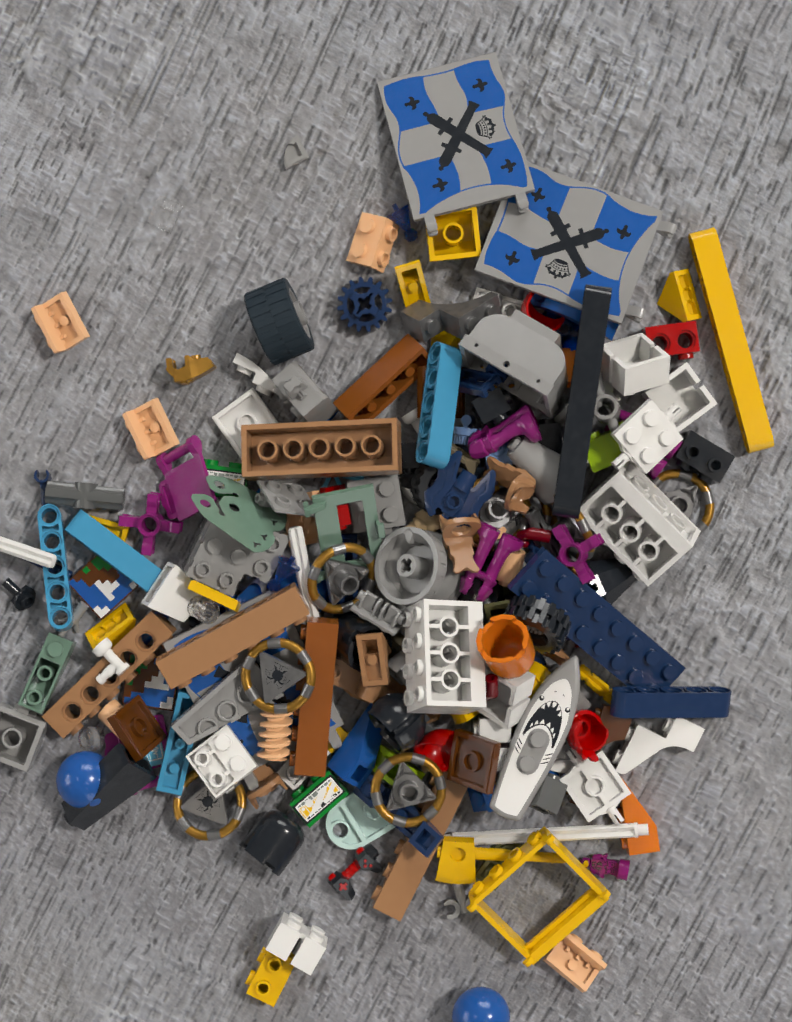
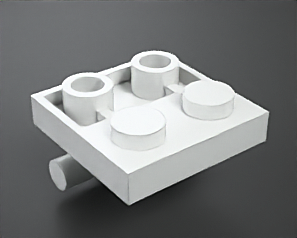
M227 724L185 756L215 798H219L225 792L227 794L235 789L234 785L259 767Z

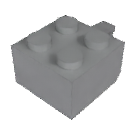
M297 361L290 363L272 379L273 383L277 386L274 392L301 422L327 421L339 411Z
M398 475L347 482V488L373 484L378 520L384 524L385 537H387V534L392 533V527L406 525ZM362 500L351 502L354 532H366Z
M5 702L0 703V762L28 772L33 768L49 724L41 716H38L37 712L18 705V702L14 706Z

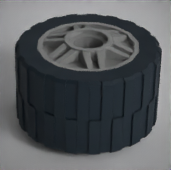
M281 278L245 293L244 302L253 331L267 358L273 365H278L314 349V340L308 325L307 316L287 279Z

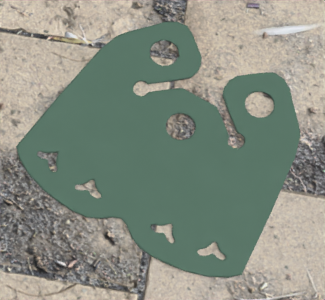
M213 475L206 476V481L214 492L219 494L236 493L238 497L223 496L219 502V506L225 516L219 514V509L212 497L206 494H192V501L201 515L251 551L259 553L268 550L275 542L273 532L281 531L285 527L287 514L279 513L280 516H278L271 507L259 506L258 503H255L257 492L230 478ZM219 481L223 483L225 488H218L214 482ZM200 500L208 501L211 507H204ZM229 504L236 505L239 511L230 509ZM261 535H267V537H265L266 541L263 539ZM253 542H255V543H257V544H261V545H257L256 547H254V543H253Z

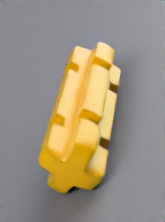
M581 664L579 666L580 680H584L587 686L599 696H603V699L611 705L612 688L609 689L608 684L595 673H591L587 666Z

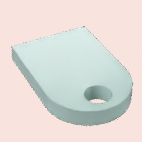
M353 792L334 806L326 817V830L329 838L337 846L349 850L363 847L395 828L394 825L384 820L375 808H370ZM337 823H343L347 826L348 832L345 836L339 837L334 834L333 827Z

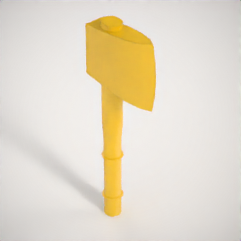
M444 836L442 844L437 848V858L439 859L435 881L449 884L476 883L475 860L505 861L512 850L475 847L474 837ZM553 851L536 852L527 860L528 862L566 864Z

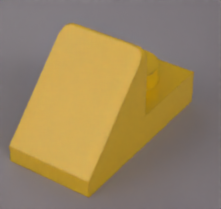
M420 260L394 267L405 308L418 300L431 303Z

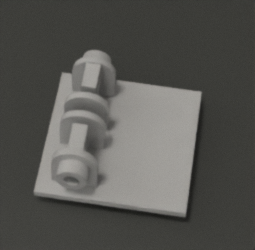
M257 480L261 491L255 495V503H258L261 507H271L274 512L305 516L303 502L308 501V505H312V501L304 487L299 484L292 483L290 485L274 480Z
M374 588L373 593L368 590L366 592L363 590L359 592L357 596L358 601L350 610L358 614L360 618L378 626L383 632L395 636L403 628L402 624L406 620L403 612L407 607L391 602L376 588Z

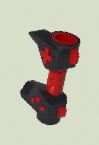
M371 843L367 846L359 847L354 854L356 859L342 873L338 871L332 873L328 877V883L338 894L341 893L346 899L352 900L355 896V891L349 879L360 869L375 873L382 872L383 868L376 860L380 853Z

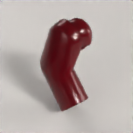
M531 527L517 531L515 537L524 542L523 548H527L529 540L549 543L551 530Z
M492 673L485 676L486 701L497 698L499 694L498 676Z

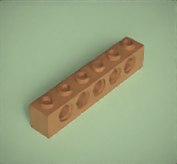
M152 610L111 649L124 663L127 662L124 659L125 651H130L135 656V662H127L130 667L122 675H117L116 680L107 679L103 685L98 683L96 677L110 664L103 657L42 718L62 738L66 737L69 733L74 736L84 726L81 721L86 716L92 719L102 709L99 704L105 698L108 701L112 700L120 692L117 687L123 681L128 684L139 673L135 669L141 664L146 667L156 657L154 651L159 646L165 649L163 642L173 638L172 634L177 629L162 613ZM150 634L154 640L153 645L144 644L142 635ZM88 687H95L99 692V696L97 698L91 697L88 694ZM70 704H76L80 708V715H74L70 711Z

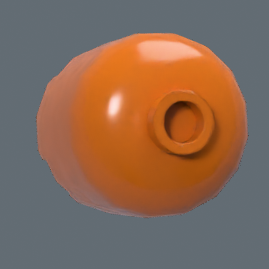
M501 614L491 617L490 622L483 629L480 628L478 630L476 638L478 651L494 674L502 678L513 679L521 677L529 671L534 663L535 649L528 628L523 622L516 619L513 615Z

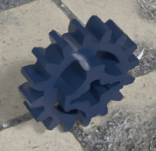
M361 276L357 284L352 280L349 281V289L342 287L345 296H338L337 300L342 302L343 305L338 306L337 310L344 311L340 319L342 321L349 320L347 325L349 329L356 325L357 332L360 333L362 327H366L367 332L370 333L371 326L373 325L378 330L380 329L379 321L387 323L388 319L384 315L385 313H392V309L386 307L387 304L392 303V299L385 298L389 290L380 289L382 286L381 281L374 285L372 277H369L368 282H364ZM361 288H369L367 293L359 294L356 292V290ZM378 295L382 301L381 310L375 306V299ZM370 298L369 306L371 308L369 310L364 308L359 313V301L364 302ZM348 299L355 306L352 314L349 313L347 308ZM371 316L375 318L367 322L359 321L362 317Z

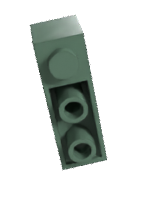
M52 632L48 633L18 705L43 714L77 642L60 637Z

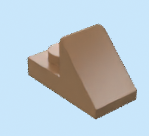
M383 633L357 634L356 641L363 687L388 685L391 680L387 656L391 653V648Z

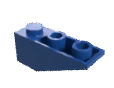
M373 703L369 704L343 741L342 746L339 747L327 764L344 781L359 789L375 767L382 739L380 735L381 728H375L367 715Z

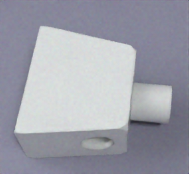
M167 562L141 602L143 605L181 622H185L189 615L200 621L208 611V608L199 602L202 596L187 589L192 579L186 576L177 565Z

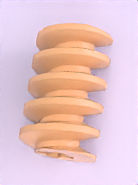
M260 712V715L266 717L267 721L259 723L261 727L266 728V731L258 733V736L265 738V741L258 742L257 746L264 748V751L258 752L257 757L269 761L288 760L286 756L290 754V749L286 746L290 745L291 739L287 736L292 733V729L288 726L293 723V719L289 716L293 712L288 714Z

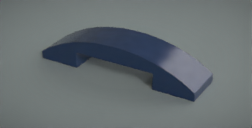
M372 773L369 774L360 789L356 787L353 793L370 808H375L370 794L371 782L374 776ZM381 781L380 791L383 804L386 807L392 788ZM413 805L390 811L395 815L406 818L422 815ZM423 821L420 826L410 828L394 825L409 838L408 842L426 858L432 855L444 839V836L430 821Z

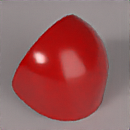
M529 292L523 300L521 312L553 331L559 329L564 323L565 318L551 319L540 314L530 302L535 293Z
M435 729L428 732L415 746L414 753L425 755L433 760L442 772L448 771L454 731Z

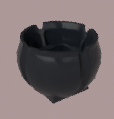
M391 693L380 697L374 702L370 711L367 712L373 726L381 728L380 735L399 753H404L414 748L421 741L427 722L430 720L426 713H407V706L404 704V693Z

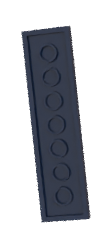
M543 546L507 585L519 597L522 594H525L528 598L530 595H534L539 600L541 598L547 599L546 602L549 604L553 602L557 605V609L562 608L565 611L564 615L570 617L569 621L572 624L567 637L626 686H670L686 669L678 660L588 584H582L580 578Z

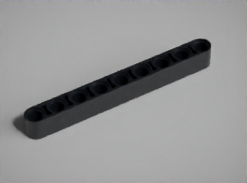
M585 285L552 515L579 519L612 288Z

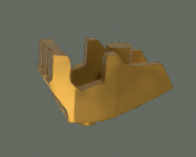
M185 355V366L178 370L176 361L166 358L167 372L174 378L175 383L190 385V383L204 377L217 368L208 357L201 358V355H192L191 357Z

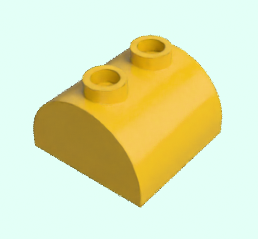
M476 206L436 216L438 234L435 236H428L426 229L430 262L480 256L481 244Z

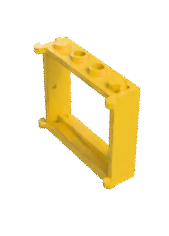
M544 826L539 831L532 832L527 838V842L520 848H514L502 864L495 865L489 871L486 878L472 885L473 887L468 892L470 905L466 908L470 913L477 910L526 958L522 963L529 967L531 964L534 965L606 903L610 899L611 893ZM547 844L591 888L526 943L483 899Z

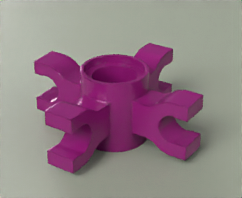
M158 492L147 494L146 514L142 516L131 514L119 515L118 526L138 528L139 532L144 535L141 555L151 556L155 553L156 534L160 531L176 534L183 532V521L164 520L163 515L159 513L161 493ZM147 517L155 519L157 523L155 530L147 528L145 523Z
M560 524L553 528L552 532L562 546L557 559L565 566H573L582 584H587L596 579L586 560L589 551L605 543L601 534H595L581 543L573 541L565 524ZM571 547H575L579 552V557L576 561L571 560L568 553Z

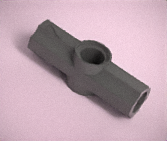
M47 481L45 503L73 505L74 508L95 510L96 508L123 510L125 488L98 486V484L75 482L73 484Z

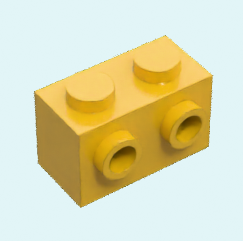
M262 947L256 960L260 964L256 971L251 969L245 981V984L249 985L246 994L274 1007L294 968L290 963L295 955L291 952L287 960L284 961L265 950V947Z

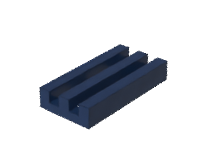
M463 368L460 373L458 392L486 398L489 395L487 391H493L495 389L494 384L499 385L502 380L498 374Z

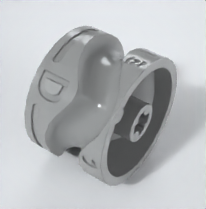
M416 527L399 528L388 535L380 545L374 567L375 580L381 593L391 602L405 606H411L422 599L457 600L461 594L459 592L461 576L465 574V571L459 574L453 572V562L449 559L448 550L445 549L442 543V534Z

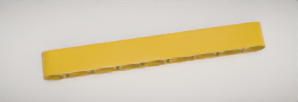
M712 227L688 234L690 249L744 446L748 454L774 447V439L717 231Z

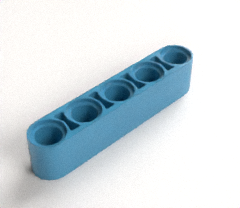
M438 341L433 343L428 354L416 446V461L434 468L444 469L451 455L462 355L459 348Z
M46 504L39 509L37 515L41 550L56 555V562L62 564V570L58 574H51L49 568L43 566L48 620L55 630L64 632L69 630L74 622L62 514L57 506ZM47 512H55L57 514V518L53 523L43 521L44 515ZM50 537L60 539L59 545L54 549L46 547V542ZM57 587H62L65 589L64 597L59 600L53 599L51 596L52 591ZM61 612L68 615L67 622L64 625H56L54 622L55 616Z
M81 509L64 529L69 535L130 581L138 584V587L148 593L162 571Z

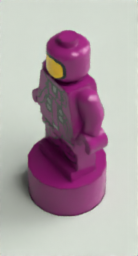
M607 853L594 854L591 860L587 857L580 859V862L586 868L590 866L591 873L600 876V878H604L605 874L616 876L617 879L627 881L630 860L607 859Z

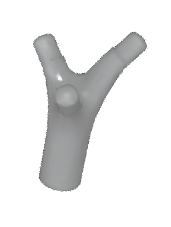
M80 601L73 611L74 622L72 626L75 633H79V620L89 608L83 601ZM68 616L59 618L58 623H66ZM67 631L59 632L58 636L63 637Z

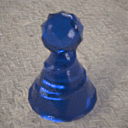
M395 203L392 205L394 211L386 217L394 221L402 230H405L404 237L408 242L415 241L418 235L416 230L410 228L409 205L406 204L398 208Z
M284 555L278 556L279 560L275 579H271L267 583L269 591L276 593L280 590V582L300 571V567L294 563L296 559L294 556L291 555L290 558Z

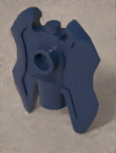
M456 451L450 455L447 466L444 469H438V476L434 484L424 491V503L428 515L433 516L438 507L442 512V516L446 519L450 517H471L473 513H476L478 517L482 505L493 496L496 481L495 470H490L473 488L477 476L463 469L456 478L462 452Z

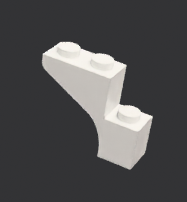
M666 718L662 726L664 733L660 735L635 722L633 727H629L625 743L621 750H616L611 763L614 764L613 767L618 773L626 774L666 747H682L694 752L705 729L685 718Z

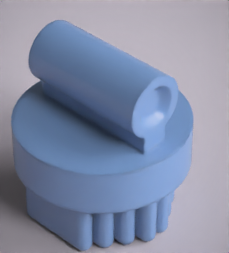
M464 415L461 418L463 427L454 426L453 444L468 446V438L477 430H482L471 428L475 422V418L472 415Z

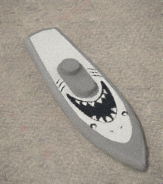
M573 656L562 663L543 681L530 699L516 727L489 804L495 813L506 819L521 820L564 745L574 720L580 693V668L577 656Z

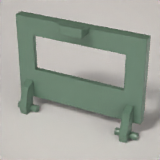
M372 483L312 495V505H308V501L303 502L305 517H310L311 514L315 516L320 553H322L331 546L342 543L337 505L362 500L369 550L374 559H376L377 552L382 544L381 538L386 537L384 524L378 520ZM344 553L330 558L367 568L366 563L361 558L345 561ZM324 565L323 571H320L317 583H321L322 580L326 579Z

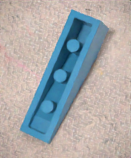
M185 687L182 689L178 688L156 791L181 796L189 761L185 756L192 752L194 743L188 745L173 730L171 724L194 704Z

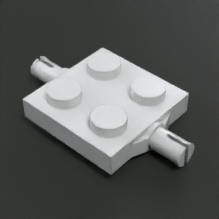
M647 399L610 434L619 444L622 452L611 462L612 466L619 471L628 461H631L642 473L647 474L684 439L675 429L672 419L682 411V408L674 402L672 406L663 412L652 399Z
M572 748L570 749L576 757L572 755L570 750H567L565 753L574 765L570 771L560 777V782L568 785L567 792L588 823L603 814H608L615 826L620 823L614 815L622 823L624 818L616 807L631 792L601 749L597 751L596 755L599 760L592 762L588 758L586 760L582 759L577 751Z

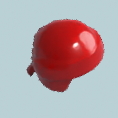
M581 709L575 713L566 740L569 746L577 751L582 759L586 760L588 758L592 762H597L599 758L595 751L604 746L608 739L609 731L596 713Z

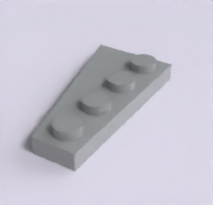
M244 661L171 724L173 730L188 745L214 733L220 727L230 722L237 721L241 716L259 709L249 700L242 686L241 668ZM254 662L250 673L251 683L259 696L264 700L261 668ZM282 692L280 695H278V696L275 697L274 699L277 700V699L283 697V696H284V693Z

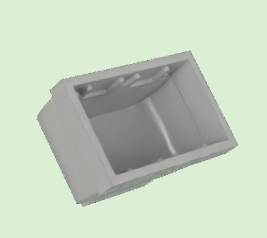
M515 309L511 317L502 314H492L481 319L469 335L465 334L459 343L465 368L486 372L485 368L488 364L496 367L509 376L504 383L494 384L495 386L500 387L502 390L506 389L512 396L552 418L558 409V402L568 385L567 368L560 334ZM513 384L515 386L514 388H509V385Z

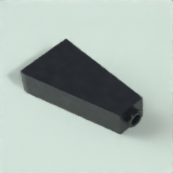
M118 743L99 762L100 784L93 800L101 799V802L96 806H90L89 803L85 807L75 808L63 801L61 804L65 811L64 818L70 826L86 830L156 779L148 758L143 757L135 762L123 744Z

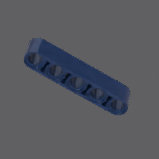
M618 686L612 688L610 715L618 718H725L729 716L732 691L720 686Z

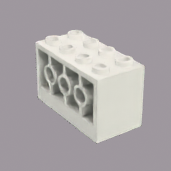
M628 461L619 471L614 470L581 503V513L586 518L590 528L596 534H601L605 541L603 545H607L614 552L616 559L620 563L626 564L632 570L634 577L638 581L644 582L647 586L651 585L693 547L701 532L631 461Z
M422 599L405 608L403 614L406 616V620L402 624L405 628V638L402 642V650L405 653L406 663L403 667V677L406 679L404 704L407 706V713L465 715L486 708L485 661L479 653L476 643L478 630L480 628L483 629L482 602Z

